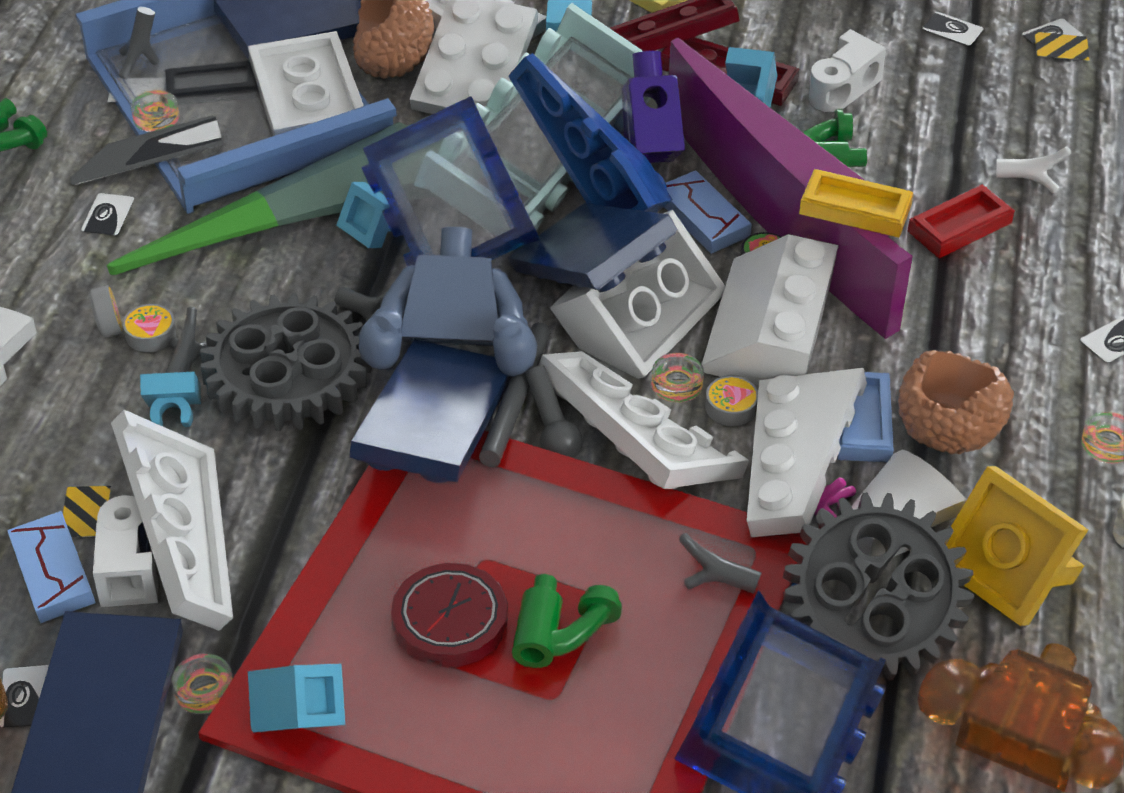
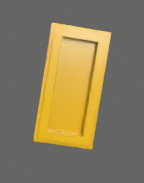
M814 169L802 196L799 214L900 238L912 205L914 192Z

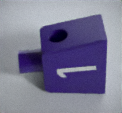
M660 51L632 54L634 78H629L622 87L624 137L650 163L673 162L685 151L677 76H663ZM643 97L654 99L658 108L654 109L647 106Z

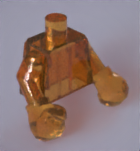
M1057 643L1045 645L1039 657L1019 649L1011 650L1000 664L990 662L980 668L966 660L952 659L935 664L922 681L918 693L919 709L924 715L938 724L953 725L963 714L956 746L1065 792L1070 777L1082 786L1098 789L1105 788L1116 780L1124 767V739L1118 729L1103 718L1101 709L1089 701L1092 683L1087 677L1073 672L1077 658L1064 645Z

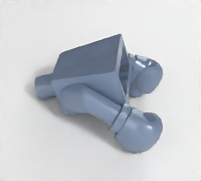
M464 227L441 228L440 255H418L415 265L405 267L384 295L380 309H377L367 320L359 333L360 356L372 368L387 370L395 366L400 355L402 340L404 342H413L414 339L435 344L493 346L497 366L504 375L508 376L521 375L533 366L537 353V341L524 317L523 303L507 274L499 269L492 268L491 258L471 257L472 229Z

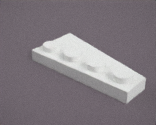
M582 351L542 354L539 366H545L555 394L574 406L584 416V420L589 425L599 429L615 444L617 451L635 462L648 474L649 480L663 489H676L682 486L743 478L749 463L747 458L735 450L729 452L727 456L723 455L710 446L713 440L712 435L698 426H693L688 431L668 419L671 412L669 407L656 399L652 400L647 397L630 394L633 386L632 383Z
M864 368L797 376L781 375L771 379L759 380L747 524L751 537L800 533L804 524L810 525L826 486V470L829 463H835L841 449L839 439L844 427H850L855 415L854 402L856 397L862 396L866 388L867 381Z
M123 410L111 422L171 612L219 631L233 619L214 449Z

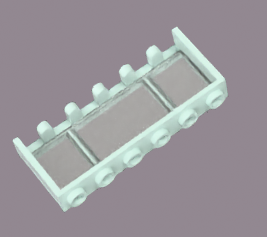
M571 3L564 13L557 32L551 28L547 29L534 55L611 126L620 132L624 131L622 87L629 78H634L632 54L642 52V50ZM526 52L521 57L518 64L523 60L525 56L529 55V53ZM502 77L495 85L486 107L477 103L472 108L462 132L459 134L452 129L445 137L438 154L430 150L425 155L414 186L428 189L505 242L507 244L505 249L509 251L522 236L529 240L534 235L544 219L543 211L547 208L553 212L568 192L569 188L566 185L573 181L511 80L508 81ZM643 97L646 105L650 101V97Z

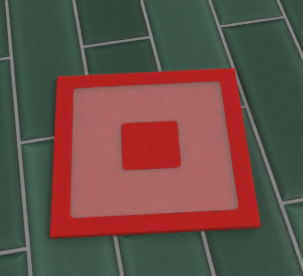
M485 430L458 482L434 483L425 480L420 474L398 469L377 470L369 465L198 732L199 739L344 793H702L784 604V591L791 587L793 583L783 578L786 565L799 564L788 556L792 543L807 544L800 537V533L751 537L746 511L675 489H663L652 482L509 438L499 465L496 467L485 466L479 459L480 452L488 435V431ZM688 533L695 542L710 552L737 564L762 572L755 593L752 594L722 582H708L692 589H687L684 580L702 571L703 567L679 542L680 535ZM441 563L468 564L486 571L502 586L508 601L507 626L502 633L503 639L496 650L478 662L456 668L440 667V661H431L425 658V663L412 658L398 644L392 628L391 609L393 597L404 580L422 568ZM549 574L557 579L556 592L563 599L558 630L568 627L581 616L578 612L579 599L590 586L606 585L618 592L619 600L622 603L621 617L614 623L603 624L580 647L567 654L553 657L552 662L542 668L523 666L513 658L512 648L522 596L527 589L533 587L534 579L537 575ZM342 664L345 725L267 732H253L251 730L248 671L293 665Z

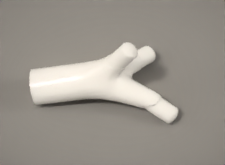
M1064 147L1056 153L1032 159H996V178L1030 179L1044 185L1054 194L1058 191L1059 186L1048 176L1047 170H1051L1053 165L1071 155V150L1068 147Z

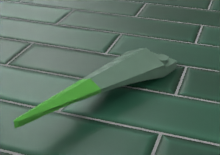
M443 111L422 118L410 125L397 122L106 265L109 274L117 275L197 248L273 227L341 213L352 182H366L396 203L438 197L428 189L415 187L414 184L425 155L430 150L438 154L447 134L452 129L458 133L459 131ZM467 159L459 168V170L475 181L486 178L485 170L470 159Z

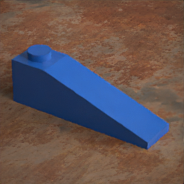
M533 53L525 56L508 75L587 204L657 213L673 200L667 191L663 177L653 169L648 159Z

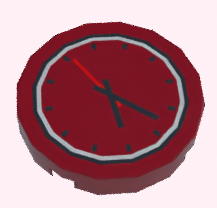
M441 563L422 568L404 580L393 597L391 609L392 628L398 644L412 658L424 663L425 658L431 661H440V667L456 668L478 662L496 650L503 639L502 633L507 626L508 601L502 586L486 571L468 564Z

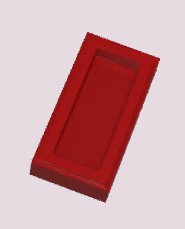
M981 184L910 218L907 232L940 259L1011 224L1015 210Z

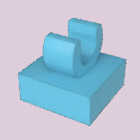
M352 182L336 226L368 248H382L387 232L397 230L403 212L396 210L398 206L396 202L366 182Z
M195 372L140 374L141 396L148 407H151V421L163 426L162 416L164 411L170 407H176L181 410L180 418L182 425L190 427L193 422V411L190 405L201 404V383Z

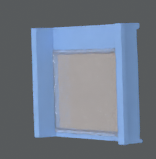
M120 0L76 13L86 59L108 93L110 92L115 99V104L136 136L153 132L142 129L135 121L137 113L151 105H166L176 111L177 120L171 126L212 115L216 116L223 141L221 146L154 163L187 214L194 212L193 206L200 205L299 171L393 125V117L397 116L396 108L388 98L369 104L359 92L363 107L273 136L259 89L167 98L165 69L249 61L214 12V0ZM137 8H150L155 11L150 43L152 50L159 58V62L156 65H152L149 59L142 53L127 79H122L119 77V72L122 69L126 56H122L119 53V49L125 46L131 37ZM247 68L175 75L176 89L248 82ZM160 112L159 118L155 122V124H157L158 122L161 123L165 120L166 116L164 113L162 114V112Z

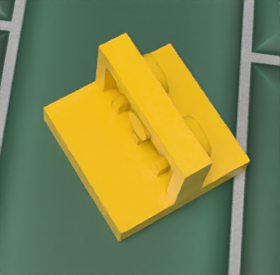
M987 466L952 523L951 527L954 532L946 544L948 549L965 547L967 551L963 559L955 565L956 568L973 570L971 580L964 586L1019 626H1025L1030 624L1052 587L1071 585L1079 576L1085 565L1073 558L1072 555L1089 529L998 467Z

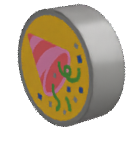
M107 284L91 289L89 299L101 336L108 338L122 334V322L110 285Z
M158 304L141 305L129 311L123 319L125 340L134 350L156 352L169 346L170 339L176 337L174 315L165 306Z
M723 376L717 378L709 384L706 391V412L712 420L725 426L747 424L756 416L758 390L751 381L743 377Z

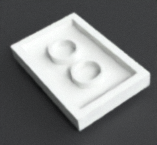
M448 0L411 94V109L430 114L443 111L447 118L466 122L470 111L477 103L486 107L497 82L502 77L510 81L508 75L515 69L521 57L527 52L538 22L537 9L498 0Z
M337 31L248 46L251 67L273 136L364 106Z

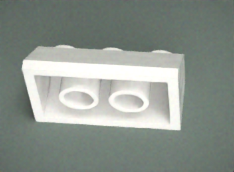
M673 210L663 214L670 215L678 230L675 235L664 242L666 249L659 256L643 263L637 261L624 271L625 279L608 291L598 292L595 289L578 288L577 285H573L550 307L580 350L637 379L645 377L716 304L723 296L725 289L724 283Z
M788 234L734 258L700 372L719 377L739 376L758 386L759 380L771 379L781 375L797 376L807 374L831 284L838 245Z

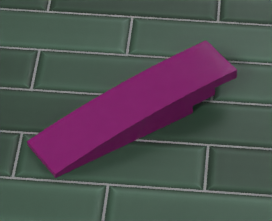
M680 38L672 40L669 75H676L678 79L683 134L686 141L726 189L767 232L781 237L790 234L838 245L829 292L884 339L899 332L913 256L891 240L889 235L799 214L801 199L814 169L861 180L864 179Z

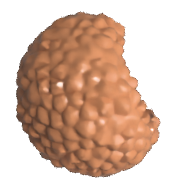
M426 0L360 1L361 8L358 11L359 24L356 27L357 32L353 39L354 58L360 69H363L366 74H371L373 77L380 76L383 79L396 76L401 77L406 72L413 71L415 66L425 60L433 40L434 22L429 3Z
M926 351L920 355V358L914 360L913 365L903 377L898 398L899 415L903 420L907 434L919 443H923L927 447L940 452L946 451L949 454H962L981 449L1000 433L1010 418L1014 391L1011 389L1010 383L997 367H991L989 363H981L979 360L972 361L970 357L963 356L960 353L954 354L951 351Z

